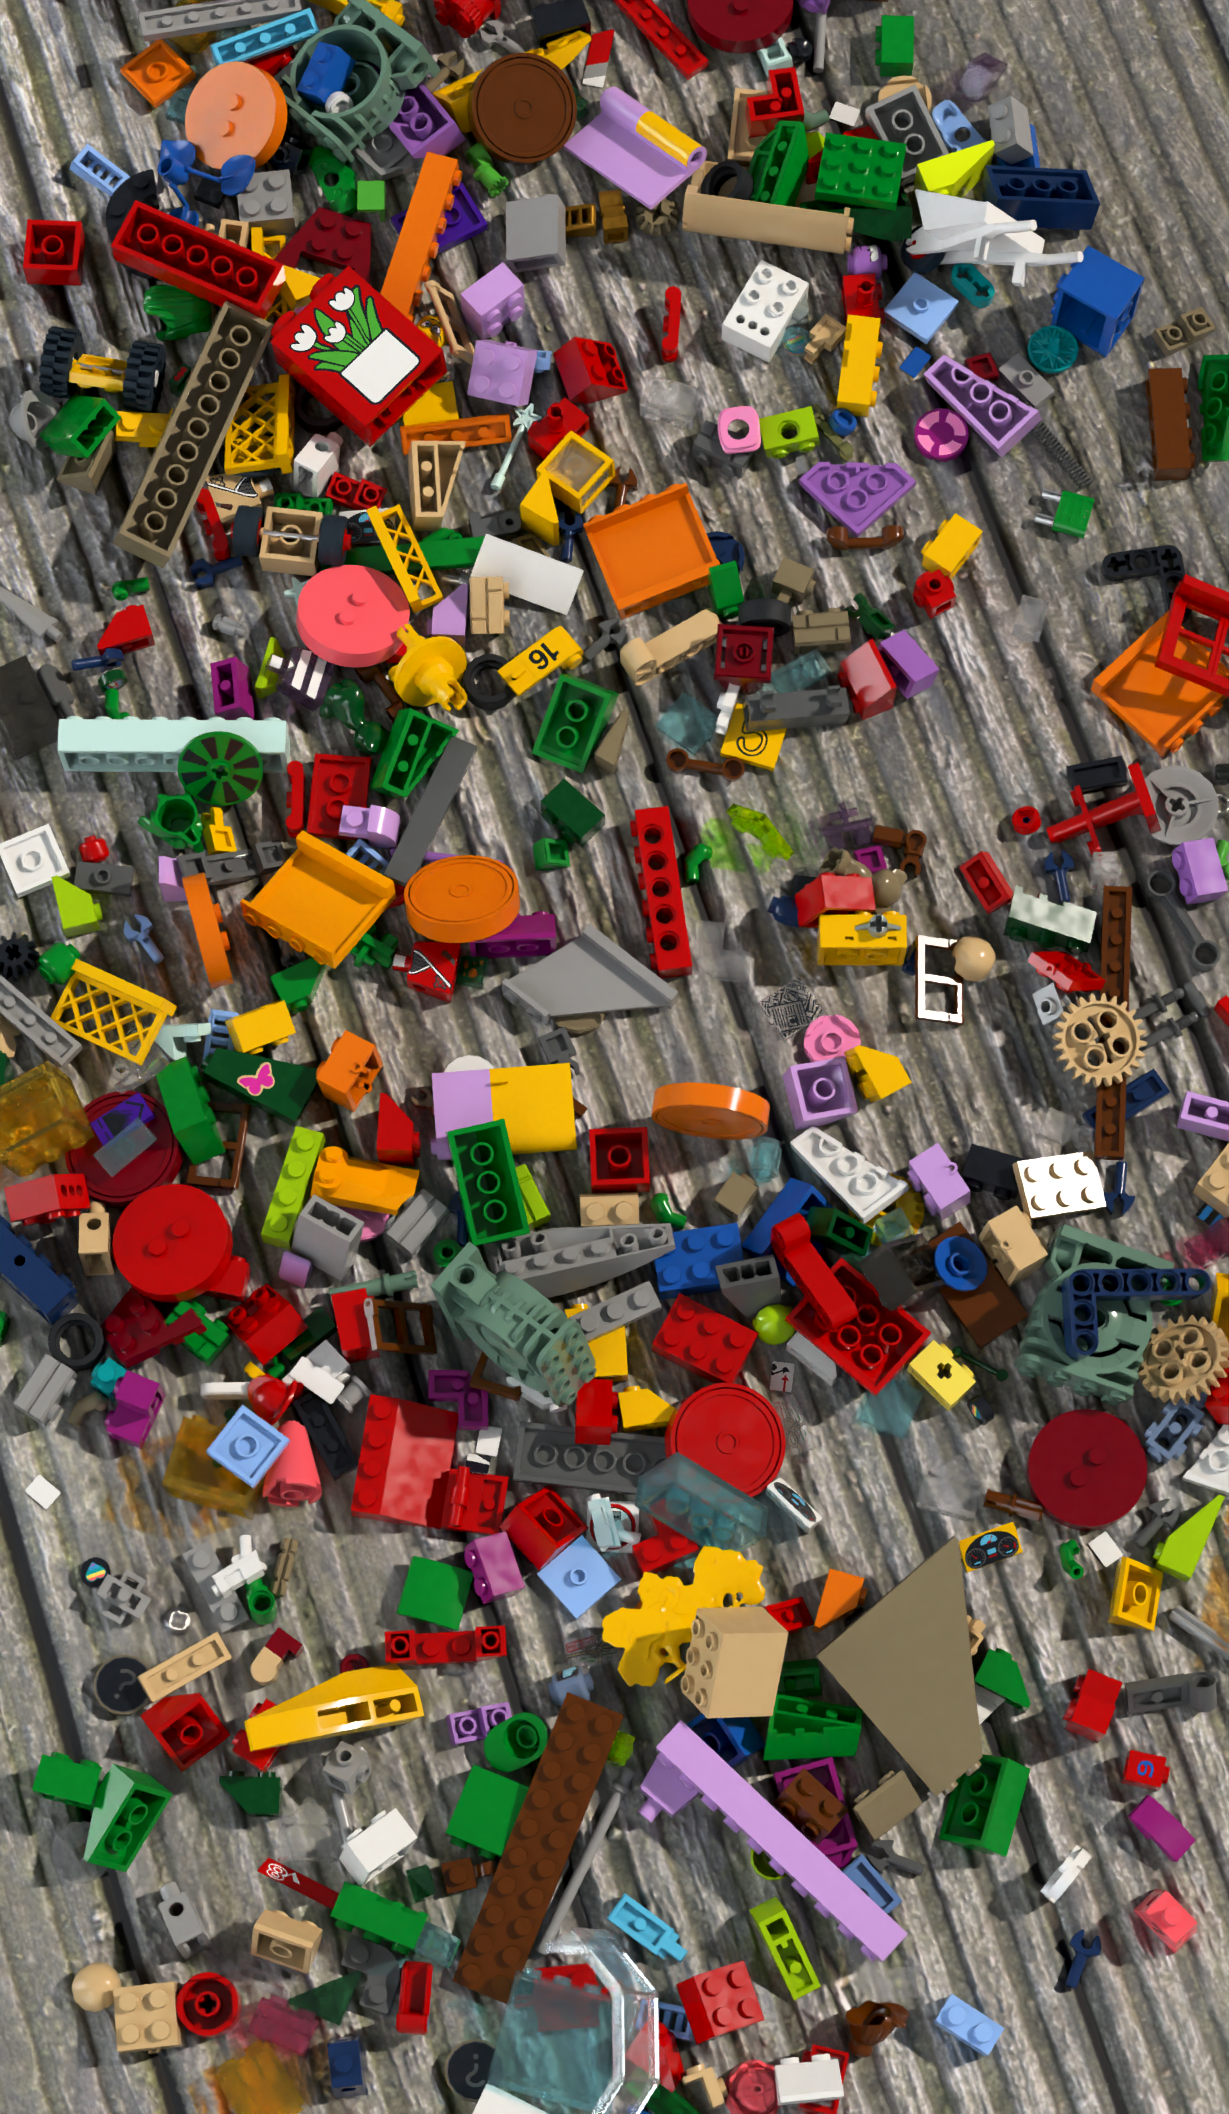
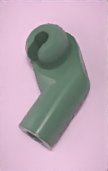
M804 109L805 130H811L830 121L825 109L814 114Z

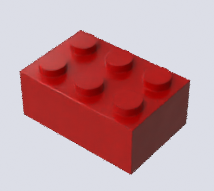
M679 1293L652 1343V1352L713 1384L735 1383L757 1342L758 1333Z

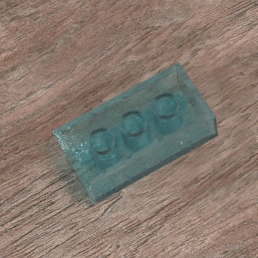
M679 1452L674 1453L639 1477L635 1506L702 1547L706 1545L719 1547L722 1550L731 1549L742 1552L766 1536L768 1507Z

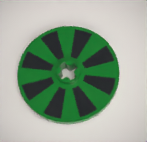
M207 732L193 738L184 746L178 760V776L183 787L196 799L212 805L227 806L248 799L259 788L263 777V762L258 750L245 738L230 732ZM219 766H224L222 772L217 771Z

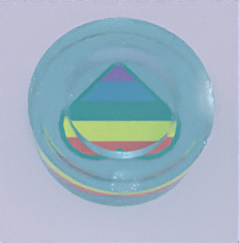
M802 327L789 328L783 336L784 349L791 355H802L806 352L804 349L810 342L808 331Z

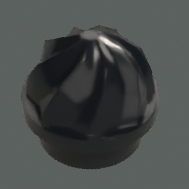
M793 38L792 42L786 43L793 64L798 63L801 65L810 59L813 47L809 41L803 38Z

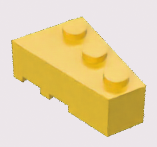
M848 315L836 409H846L854 416L868 417L869 408H875L877 391H872L873 382L878 383L880 366H875L876 358H881L883 342L878 341L881 318Z

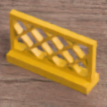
M290 374L279 375V382L247 387L243 397H248L249 399L241 406L239 405L226 434L224 461L226 475L281 468L282 474L293 473L295 439L294 399L296 391ZM275 393V396L268 402L262 399L266 394ZM255 403L261 405L262 407L254 414L248 411ZM268 411L274 413L275 415L267 422L261 419ZM241 415L246 416L248 419L240 426L234 423ZM257 423L261 427L253 434L247 431L249 427ZM267 431H270L274 434L266 442L260 439ZM242 434L247 439L239 446L233 443ZM253 443L258 444L260 447L252 454L246 451ZM266 451L273 454V459H259ZM239 455L246 458L242 463L232 464V461Z
M76 959L71 968L76 972L67 983L50 1018L65 1031L142 1066L167 1015L172 1017L177 1006L165 998ZM79 981L85 982L88 993L76 998L74 991ZM108 993L110 1004L98 1008L96 996ZM90 999L93 1011L81 1016L78 1004ZM130 1003L133 1014L120 1018L118 1007ZM72 1007L75 1019L66 1023L59 1021L64 1010ZM112 1010L115 1022L103 1026L100 1015ZM149 1013L155 1014L156 1017L152 1025L143 1029L140 1017ZM95 1018L97 1029L85 1033L82 1022ZM135 1020L138 1032L125 1037L123 1025ZM117 1028L120 1039L108 1044L105 1033ZM140 1038L141 1047L137 1055L134 1056L130 1054L127 1043Z

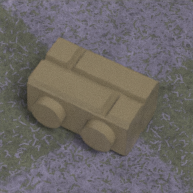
M829 608L824 613L802 610L797 612L796 615H792L791 632L794 655L850 650L851 636L848 611H841L839 608Z

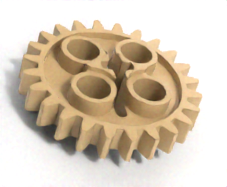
M1092 993L1088 996L1087 1002L1082 997L1078 998V1007L1070 1003L1067 1006L1070 1014L1063 1011L1059 1015L1064 1022H1057L1054 1025L1061 1032L1052 1036L1053 1039L1060 1041V1044L1053 1047V1050L1062 1052V1055L1056 1060L1057 1062H1067L1063 1069L1064 1072L1071 1068L1074 1070L1073 1080L1081 1075L1083 1076V1085H1086L1090 1079H1093L1095 1088L1100 1086L1101 1080H1103L1106 1087L1112 1085V1078L1117 1084L1123 1081L1122 1074L1129 1078L1132 1075L1129 1067L1133 1069L1140 1067L1135 1058L1142 1059L1145 1057V1054L1139 1048L1147 1045V1042L1140 1040V1037L1147 1032L1146 1030H1138L1137 1026L1143 1020H1134L1132 1018L1136 1010L1133 1009L1129 1012L1125 1010L1127 1001L1117 1005V996H1113L1108 1002L1105 993H1102L1097 1001ZM1101 1015L1110 1017L1112 1021L1111 1028H1106L1101 1024ZM1088 1017H1090V1018L1092 1019V1021H1093L1092 1024H1091L1090 1022H1088V1020H1087ZM1075 1027H1082L1086 1031L1087 1037L1085 1040H1080L1076 1037ZM1103 1037L1105 1042L1096 1044L1094 1039ZM1114 1041H1119L1124 1045V1054L1115 1052L1113 1049ZM1088 1053H1094L1099 1057L1098 1066H1093L1088 1062ZM1107 1056L1112 1060L1111 1064L1108 1063Z
M1181 1315L1176 1324L1171 1319H1168V1327L1163 1328L1161 1325H1157L1159 1333H1151V1341L1148 1342L1145 1351H1143V1364L1138 1368L1140 1371L1138 1373L1139 1378L1145 1389L1150 1391L1154 1398L1159 1396L1163 1403H1166L1170 1398L1174 1405H1177L1180 1398L1187 1405L1192 1396L1197 1401H1200V1393L1202 1392L1211 1395L1209 1387L1211 1385L1220 1387L1217 1379L1218 1377L1226 1378L1227 1374L1223 1368H1229V1360L1227 1359L1229 1358V1342L1222 1329H1218L1213 1321L1208 1324L1205 1317H1202L1197 1322L1194 1315H1191L1188 1322H1185Z

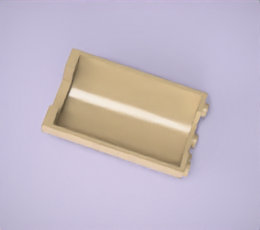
M704 161L700 168L692 174L691 185H687L683 207L682 231L844 254L845 251L850 252L854 218L849 217L850 208L845 207L844 214L800 208V203L817 200L815 199L817 183L808 185L806 183V175L794 207L726 197L735 188L737 176L723 184L718 196L701 194V184L704 177L712 167L718 164L717 162ZM742 166L748 172L749 167Z

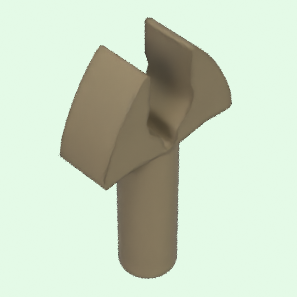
M457 52L446 53L437 58L441 71L435 78L432 77L425 84L431 93L448 77H455L457 80L462 78L465 67L464 58L458 65L449 67L457 59Z

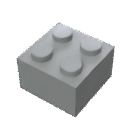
M289 169L253 173L249 185L242 193L237 195L240 221L249 223L250 235L251 227H262L263 236L295 234L296 224Z

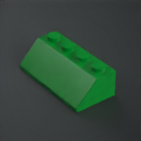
M505 1119L445 1132L470 1243L477 1246L529 1234V1225Z

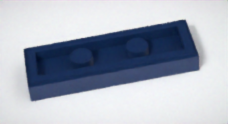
M1154 1068L1126 1086L1125 1122L1170 1093V1090ZM1096 1105L1082 1114V1117L1094 1134Z

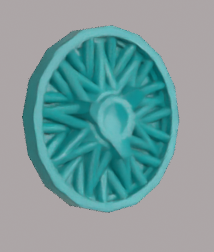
M1054 325L1045 326L1035 331L1030 337L1027 347L1029 360L1034 367L1042 372L1051 374L1061 373L1071 368L1076 361L1079 350L1077 340L1072 333L1063 327Z

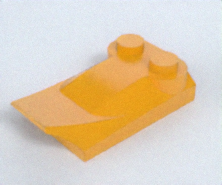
M330 1146L324 1148L319 1154L313 1177L311 1197L316 1195L335 1206L397 1215L398 1208L407 1199L414 1196L420 1170L349 1157L343 1148Z

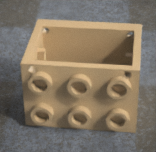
M762 1606L697 1608L695 1620H693L691 1625V1643L686 1652L687 1665L685 1675L681 1679L682 1693L707 1719L773 1716L789 1632Z

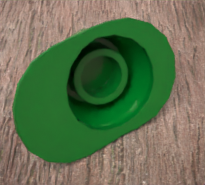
M522 1712L496 1725L488 1732L484 1740V1753L487 1761L499 1771L512 1772L536 1760L543 1754L548 1742V1724L544 1723L533 1713Z

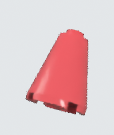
M285 1421L277 1430L289 1438L291 1442L267 1471L262 1488L263 1498L267 1496L270 1504L282 1507H298L299 1501L308 1500L309 1505L318 1501L322 1496V1486L306 1427L300 1425L298 1421Z

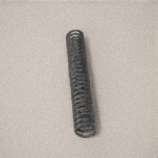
M1040 421L1031 430L1033 434H1036L1035 436L1038 437V440H1041L1046 450L1052 453L1054 459L1057 460V463H1060L1062 469L1068 473L1070 479H1073V482L1076 483L1079 489L1088 487L1093 482V479H1090V476L1084 473L1085 470L1082 469V466H1079V463H1076L1077 460H1073L1074 457H1071V453H1068L1069 450H1066V447L1060 444V440H1058V437H1055V434H1052V431H1049L1050 428L1047 427V424H1044V421Z

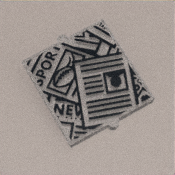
M801 976L758 1003L769 1018V1024L775 1026L784 1041L808 1027L818 1017L827 1014L816 999V993L811 992Z

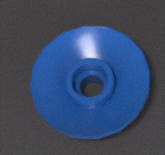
M953 1236L944 1239L937 1245L934 1252V1267L938 1276L946 1285L955 1290L967 1292L975 1290L984 1282L987 1275V1262L983 1252L975 1243L963 1237Z

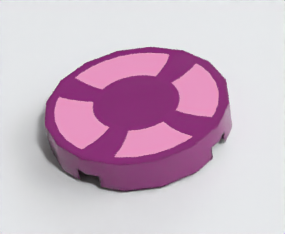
M936 408L927 411L918 419L914 429V443L917 450L930 460L935 459L939 460V462H947L956 459L964 452L968 442L969 429L965 420L958 413L949 409Z

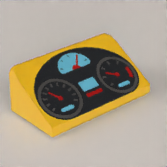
M1013 1522L959 1541L960 1557L967 1573L1023 1553Z

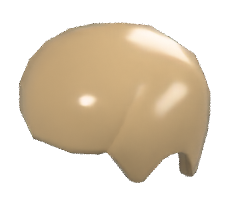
M974 935L962 937L956 943L952 952V956L956 959L954 968L956 973L965 980L974 982L985 979L996 959L995 952L989 942L984 938Z
M96 1961L86 1965L79 1970L73 1980L72 1992L74 2000L84 2010L92 2012L102 2011L113 2004V1988L121 1987V1981L117 1970L108 1963Z

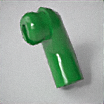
M440 528L421 539V542L459 539L463 537L457 531Z
M148 577L121 580L113 584L111 592L116 600L123 601L130 594L149 591L150 585Z

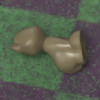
M833 847L828 852L820 867V874L832 872L835 873V876H845L856 873L860 877H871L876 906L874 913L876 915H882V913L890 911L891 906L899 900L901 887L907 880V874L901 869L890 870L884 868L872 874L864 864L854 860L849 852Z

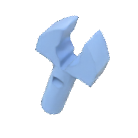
M135 914L136 920L141 925V933L132 930L125 920L124 935L128 942H140L155 964L162 962L164 956L149 936V931L153 929L150 920L145 916Z

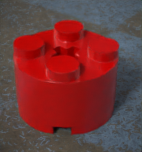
M213 1972L199 1973L191 1977L180 1990L176 2001L177 2014L183 2025L194 2034L205 2038L219 2037L233 2029L240 2017L242 2008L241 1997L234 1984L224 1976ZM208 1997H211L212 2001L217 2002L216 2007L212 2008L211 2013L202 2008V2004L207 2003Z

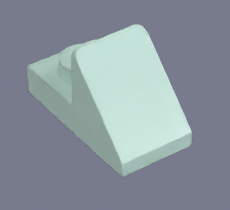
M211 1023L162 1025L154 1041L173 1060H178L185 1056L187 1057L186 1042L201 1041V1036L211 1034Z

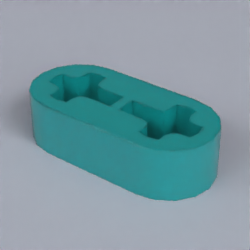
M955 264L951 273V283L974 306L979 308L989 306L993 302L995 293L992 283L972 264ZM959 272L961 274L968 273V280L965 277L958 278ZM979 291L982 293L986 291L987 296L985 297L984 295H981L980 297H978L977 292Z

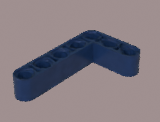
M1198 1268L1076 1270L1066 1277L1062 1283L1064 1338L1067 1354L1073 1359L1081 1360L1094 1353L1098 1348L1096 1301L1193 1300L1209 1290L1211 1287L1210 1276L1206 1271ZM1103 1278L1111 1281L1113 1285L1112 1292L1103 1288ZM1132 1278L1140 1281L1142 1285L1141 1291L1133 1289L1131 1286ZM1161 1278L1169 1281L1170 1291H1165L1161 1287ZM1189 1278H1194L1198 1281V1291L1190 1287ZM1073 1279L1082 1281L1084 1285L1083 1292L1075 1290ZM1075 1308H1080L1084 1311L1086 1315L1084 1322L1079 1321L1075 1317ZM1078 1337L1087 1342V1351H1082L1077 1347L1076 1339Z

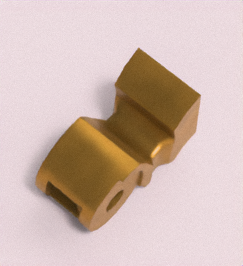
M621 190L599 192L604 244L628 241L627 216L622 202Z

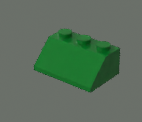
M982 1754L983 1757L979 1760L982 1765L971 1775L967 1776L964 1773L956 1780L958 1786L951 1791L938 1839L981 1853L1007 1857L1030 1768L1009 1758Z

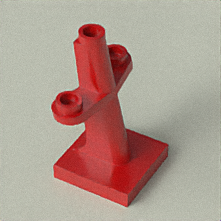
M1139 762L1128 766L1136 791L1088 810L1080 785L1074 786L1075 789L1071 790L1070 794L1074 806H1081L1083 813L1046 827L1051 844L1055 842L1059 844L1089 832L1092 841L1087 842L1091 856L1092 858L1098 857L1100 859L1104 856L1095 832L1098 828L1133 815H1144L1150 834L1161 831Z

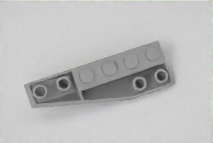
M671 1223L550 1228L496 1241L500 1271L518 1277L546 1298L574 1292L618 1277L676 1249Z

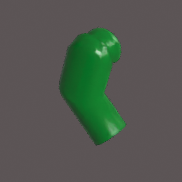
M114 688L107 689L105 691V710L111 719H123L130 716L128 712L120 713L119 691Z
M703 843L697 844L684 858L686 883L694 884L699 882L698 865L703 860L711 859L713 851L710 846H705Z
M655 1194L651 1200V1210L656 1220L660 1224L671 1223L673 1228L683 1230L687 1216L672 1212L668 1203L669 1198L666 1194Z
M1070 1539L1067 1543L1063 1542L1060 1545L1061 1564L1067 1574L1073 1579H1079L1083 1576L1084 1569L1075 1561L1073 1556L1079 1554L1080 1548L1075 1540Z

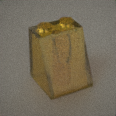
M260 2040L254 2042L244 2050L246 2055L236 2061L233 2057L218 2067L220 2073L215 2075V2078L236 2114H298L309 2106L268 2041L263 2044Z

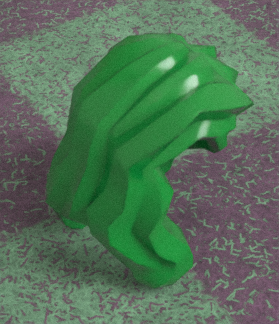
M155 285L145 291L144 312L158 316L167 326L166 331L155 333L158 340L163 342L167 340L175 341L187 338L191 334L210 331L212 327V312L209 301L173 285Z

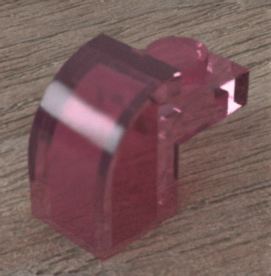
M1229 1217L1219 1219L1205 1232L1190 1238L1184 1243L1189 1258L1200 1269H1208L1229 1254Z

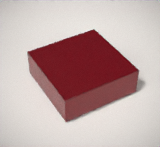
M991 352L965 359V367L974 372L975 375L989 382L999 380L1000 375Z

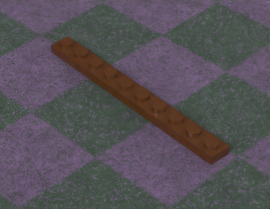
M1104 885L1100 976L1106 982L1102 990H1099V996L1105 993L1108 1002L1113 996H1117V1005L1127 1001L1125 1010L1129 1012L1132 887ZM1101 1015V1024L1106 1028H1111L1112 1021L1110 1017ZM1103 1037L1098 1038V1043L1105 1042ZM1119 1041L1113 1042L1115 1052L1124 1054V1045ZM1097 1056V1066H1098V1065H1099V1057ZM1107 1056V1061L1111 1064L1112 1060ZM1123 1074V1081L1117 1084L1112 1078V1085L1106 1087L1103 1080H1101L1100 1086L1096 1088L1094 1159L1120 1161L1124 1159L1127 1077Z

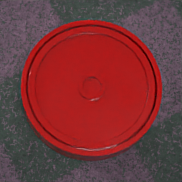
M183 1184L162 1185L136 1197L122 1212L114 1229L113 1255L120 1272L137 1292L147 1298L160 1302H181L199 1296L220 1279L231 1258L233 1247L232 1231L225 1214L216 1201L207 1193L198 1188Z
M717 1383L693 1392L680 1402L667 1424L665 1453L673 1475L692 1495L711 1503H736L761 1493L777 1476L785 1456V1433L779 1415L765 1397L744 1385Z

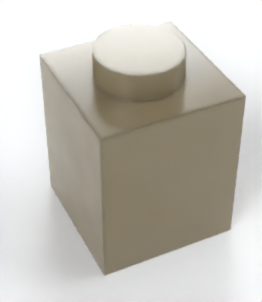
M732 1172L715 1197L713 1207L738 1223L757 1195L758 1187L754 1185L755 1181L746 1174L741 1173L738 1175Z

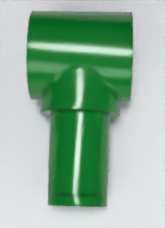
M261 1578L249 1585L247 1583L244 1584L247 1591L245 1597L253 1621L259 1625H267L273 1622L277 1615L275 1598L268 1587L263 1585ZM261 1603L270 1605L265 1611L255 1609Z

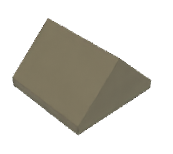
M111 430L88 458L67 456L56 480L68 486L97 495L118 449L116 441H114L113 431Z

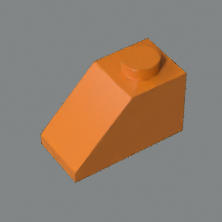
M829 1569L812 1631L820 1632L854 1613L857 1604L863 1605L868 1588L862 1587L865 1578Z

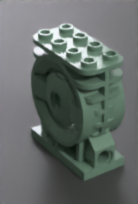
M347 0L348 4L334 19V26L314 35L300 49L291 65L290 77L284 73L280 76L281 81L285 84L282 87V91L287 104V119L297 121V125L307 135L312 133L316 136L314 139L323 148L327 149L329 147L332 149L333 155L342 163L346 161L352 163L355 160L351 154L352 149L357 147L363 151L366 146L362 141L375 137L393 122L402 107L405 90L416 88L427 74L435 78L441 71L421 42L367 0ZM319 41L339 46L356 61L342 91L353 100L354 107L338 113H326L324 107L314 105L296 90ZM369 64H372L381 70L380 76L377 73V71Z
M1063 1224L1049 1236L1047 1243L1049 1247L1048 1256L1045 1259L1044 1267L1051 1279L1042 1287L1033 1302L1029 1322L1024 1329V1340L1020 1342L1019 1357L1015 1359L1014 1366L1018 1368V1373L1023 1376L1034 1378L1037 1375L1046 1378L1045 1382L1052 1386L1063 1387V1385L1074 1388L1073 1392L1078 1395L1090 1397L1092 1394L1100 1397L1101 1402L1104 1404L1118 1406L1119 1403H1125L1133 1398L1134 1390L1132 1389L1134 1383L1139 1378L1138 1368L1143 1364V1351L1149 1342L1152 1332L1153 1319L1150 1305L1158 1300L1096 1301L1097 1317L1099 1319L1098 1348L1092 1354L1107 1352L1119 1343L1129 1347L1128 1349L1121 1348L1116 1353L1105 1357L1088 1356L1085 1359L1076 1360L1071 1358L1066 1352L1065 1338L1060 1326L1048 1321V1319L1060 1322L1064 1333L1062 1292L1056 1291V1288L1058 1286L1062 1288L1064 1279L1076 1270L1173 1269L1175 1263ZM1080 1258L1091 1261V1263L1078 1265ZM1103 1278L1102 1284L1113 1290L1111 1281ZM1132 1278L1131 1286L1133 1289L1141 1291L1142 1285L1140 1281ZM1165 1278L1160 1279V1285L1163 1289L1167 1281ZM1073 1279V1287L1082 1284V1281L1079 1279ZM1075 1308V1317L1079 1321L1084 1322L1086 1319L1084 1311L1080 1308ZM1078 1337L1076 1339L1077 1347L1082 1351H1087V1342Z
M468 1242L431 1284V1289L456 1338L464 1342L470 1337L505 1372L527 1387L539 1391L544 1397H551L553 1403L558 1407L570 1405L575 1400L577 1392L583 1384L590 1382L595 1376L596 1362L580 1324L574 1319L569 1320L563 1311L518 1277L504 1271H499L496 1275L491 1273L487 1269L479 1249L472 1243Z

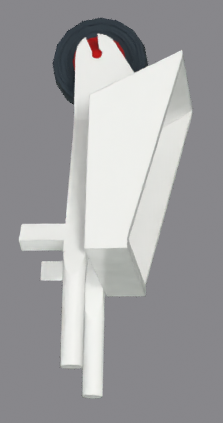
M918 189L915 190L923 225L915 227L912 230L911 239H904L901 247L902 261L913 272L925 274L931 272L939 265L953 263L1013 265L1015 267L1012 283L1020 287L1025 286L1028 266L1079 263L1083 261L1084 257L1081 251L1042 254L1045 239L1033 232L1037 228L1035 220L1016 221L988 201H976Z

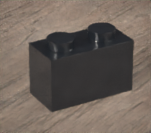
M561 0L551 4H541L534 9H530L531 26L539 48H543V50L547 49V43L577 31H582L591 36V21L583 0Z
M971 1143L962 1179L971 1191L982 1192L984 1190L993 1193L994 1197L1008 1201L1010 1198L1016 1200L1019 1190L1012 1164L1026 1159Z

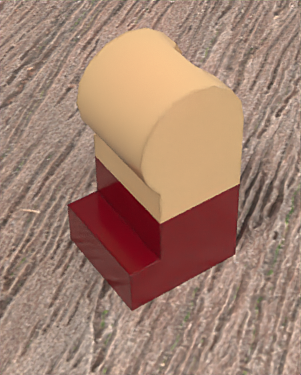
M278 1627L251 1665V1674L254 1680L262 1686L273 1684L278 1678L279 1668L290 1654L298 1658L305 1649L303 1644Z

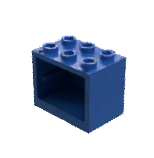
M1088 245L1083 252V261L1071 263L1070 267L1072 269L1069 274L1064 273L1056 285L1058 291L1053 298L1055 304L1050 312L1053 314L1051 326L1065 328L1072 333L1077 341L1107 358L1135 316L1145 278Z

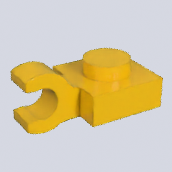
M211 807V814L202 813L201 822L205 826L202 830L208 855L237 851L231 827L224 826L222 809Z

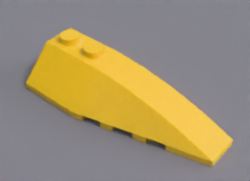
M577 31L547 43V49L545 50L537 48L524 53L542 56L562 70L591 41V37L587 33ZM483 69L432 93L463 133L472 131L467 114L468 96L472 84Z

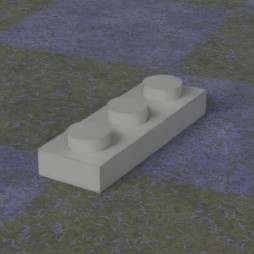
M647 1281L569 1317V1320L574 1319L580 1324L589 1343L661 1310L662 1306L650 1281Z
M209 1540L183 1553L182 1555L223 1634L250 1621L235 1590L227 1598H224L222 1594L216 1597L211 1586L216 1583L212 1575L221 1571L223 1567Z

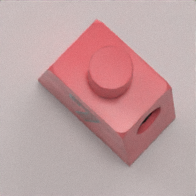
M1154 1889L1133 1910L1174 1953L1197 1932L1196 1920L1166 1890Z

